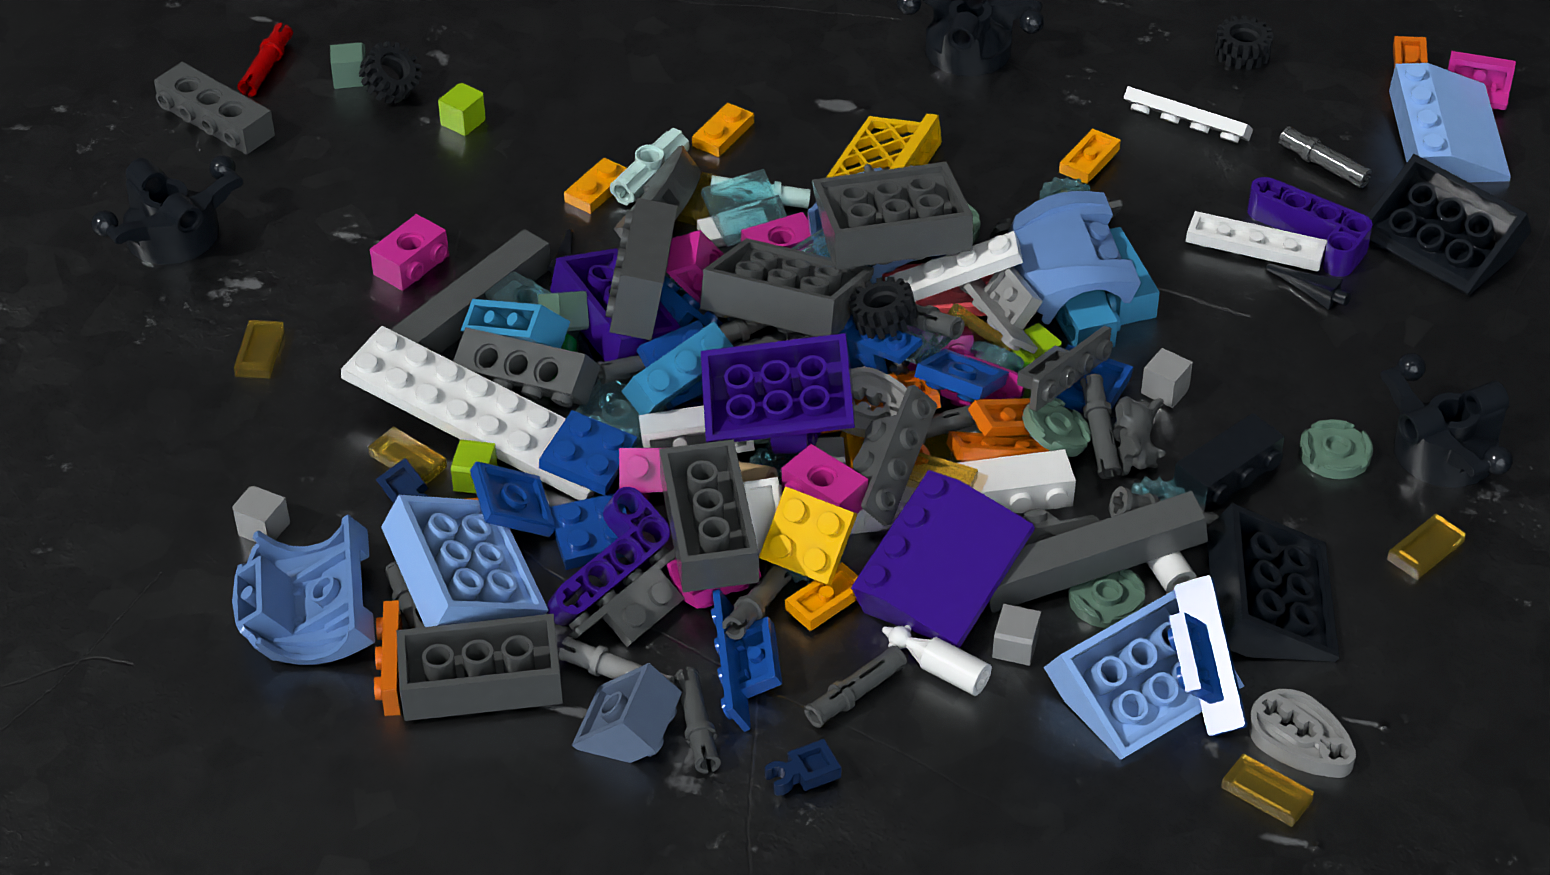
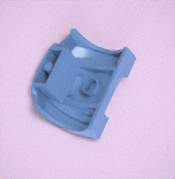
M1069 191L1047 196L1034 202L1017 214L1011 224L1008 233L1015 231L1023 263L1014 266V268L1043 301L1037 312L1043 315L1042 322L1049 325L1059 309L1069 299L1080 293L1093 290H1107L1119 296L1124 303L1130 304L1141 284L1132 260L1121 259L1108 226L1113 213L1104 192Z
M346 515L342 518L341 526L331 538L310 546H290L270 538L261 531H256L253 534L252 538L256 544L251 550L248 561L237 566L232 604L235 623L239 632L249 640L256 650L273 661L297 665H315L345 658L375 643L373 613L363 606L360 564L361 561L369 557L368 529L350 515Z

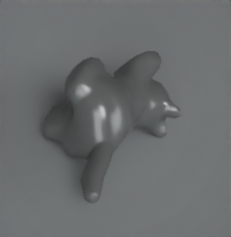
M1125 396L1118 401L1115 407L1116 417H1111L1110 421L1115 443L1119 445L1117 447V455L1122 470L1121 474H1119L1120 476H1127L1131 466L1140 470L1148 467L1156 468L1158 467L1157 458L1165 456L1166 452L1153 445L1150 439L1153 419L1163 405V399H1155L1148 406L1144 402L1135 401L1129 396Z

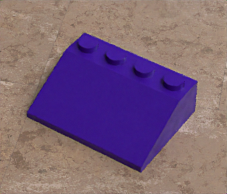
M846 333L701 351L706 443L734 439V442L855 428L852 373Z
M928 470L851 589L865 614L897 626L905 627L908 625L911 627V631L931 639L938 637L960 648L1035 530L1034 524L964 482Z

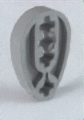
M858 367L851 369L853 399L862 400L864 396H867L868 402L871 405L878 406L881 402L884 407H876L872 411L867 402L861 401L856 405L854 401L855 428L841 429V431L865 438L866 428L871 421L897 415L907 388L884 372L870 367Z
M1276 689L1261 695L1255 701L1249 720V733L1251 739L1260 750L1281 763L1314 775L1342 778L1351 773L1355 762L1356 750L1349 734L1339 720L1317 700L1301 691ZM1290 721L1295 723V726L1292 724H1288L1286 727L1281 725V722L1285 724Z

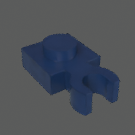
M406 458L376 479L393 503H395L398 495L429 497L423 494L429 488Z
M825 739L789 751L787 763L773 761L765 766L766 780L774 777L782 778L773 782L774 794L778 796L788 793L793 785L800 783L803 790L807 791L841 778V766Z

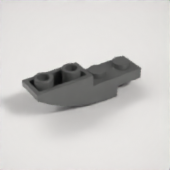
M683 145L677 147L644 185L645 193L641 197L643 199L677 205L675 220L690 200L701 174L700 168ZM626 215L614 228L620 238Z

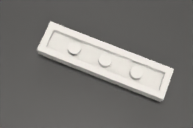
M1127 86L1124 99L1132 104L1130 109L1149 115L1150 110L1161 113L1160 118L1165 121L1178 124L1181 119L1190 122L1191 129L1208 134L1209 129L1221 132L1220 138L1233 143H1238L1239 139L1249 141L1253 132V128L1248 124Z
M1197 211L1194 212L1186 236V242L1313 271H1319L1327 240Z
M1015 231L973 245L972 251L932 259L924 264L899 271L888 277H894L895 282L899 278L904 279L905 283L908 282L916 302L1023 263L1019 240Z

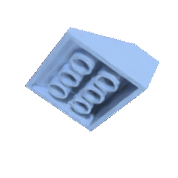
M1430 63L1396 64L1389 93L1406 162L1415 154L1469 183L1510 181L1511 175L1485 84Z
M398 495L381 528L425 627L544 615L548 612L545 601L510 528L485 523L479 500Z
M1175 590L1062 653L1043 667L1064 702L1120 760L1202 712L1200 699L1187 693L1179 684L1176 674V668L1180 666L1178 654L1172 649L1168 639V629L1171 628L1169 616L1180 613ZM1235 671L1238 686L1241 689L1244 687V684Z

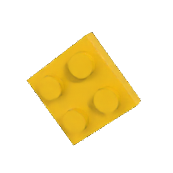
M785 486L759 558L824 584L831 585L858 514Z

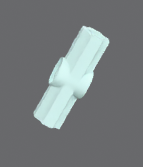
M672 128L670 131H666L652 145L639 147L635 152V161L610 184V192L621 204L628 206L631 202L634 203L636 198H639L645 192L643 189L644 185L678 146L683 145L686 151L689 150V140L683 135L682 131Z

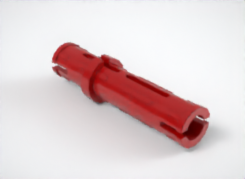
M277 23L269 37L261 42L259 53L243 78L238 82V90L243 95H246L251 87L248 97L255 96L274 63L279 61L284 55V47L293 36V30L287 24L279 32L283 23Z

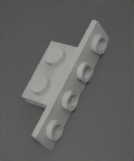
M1014 266L994 273L987 285L980 278L958 286L974 299L972 301L973 306L987 315L988 319L986 322L1003 335L1001 340L1006 346L1015 351H1019L1022 348L1033 354L1037 351L1038 347L1023 329L1035 315L1043 301Z

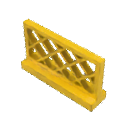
M926 114L921 122L869 116L826 178L863 172L866 164H870L873 169L879 167L882 169L886 167L895 169L928 164L942 143L939 115ZM873 128L884 129L883 131L874 134L871 133ZM908 132H909V133H913V134L908 135V136H905V137H901V136H900V135L905 134V133H908ZM890 138L894 139V141L882 145L879 143ZM870 145L873 146V148L859 152V149ZM902 149L899 153L890 156L888 154L889 152ZM878 156L882 157V159L870 163L866 161ZM857 163L861 165L849 170L846 169V167Z

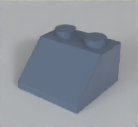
M650 663L606 682L598 687L572 746L579 751L628 763L646 756L651 757L661 749L664 743L663 735L668 724L677 713L675 707L682 691Z

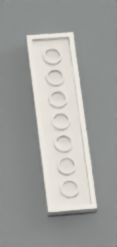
M381 326L341 368V378L460 440L495 443L496 454L499 460L525 473L540 476L542 482L579 501L589 499L595 493V491L539 469V458L566 418L384 326Z

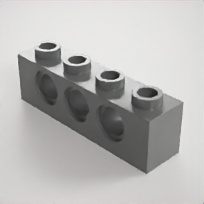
M184 62L177 64L154 79L157 93L156 100L164 110H169L184 121L192 123L207 134L215 136L228 146L236 148L246 155L275 136L271 110Z
M465 327L453 362L511 391L513 389L520 390L521 394L535 400H541L543 396L550 397L554 403L565 407H572L573 403L587 406L601 367L583 353ZM558 372L555 379L552 380V377Z

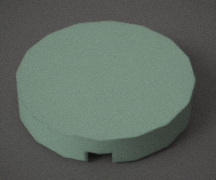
M1054 398L1052 402L1047 403L1038 411L1031 410L1029 408L1030 403L1027 404L1022 415L1024 426L1032 438L1042 447L1049 451L1065 449L1068 457L1078 456L1085 450L1091 439V432L1088 423L1078 411L1073 409L1070 412L1064 408L1066 403L1058 398Z
M1336 419L1322 420L1312 424L1310 429L1307 431L1305 429L1301 434L1299 455L1303 464L1318 475L1338 480L1348 479L1360 475L1368 468L1371 463L1373 444L1369 435L1363 430L1360 433L1354 429L1355 425Z
M1124 569L1070 587V607L1077 617L1086 623L1101 628H1108L1144 607V583L1136 573L1129 569Z

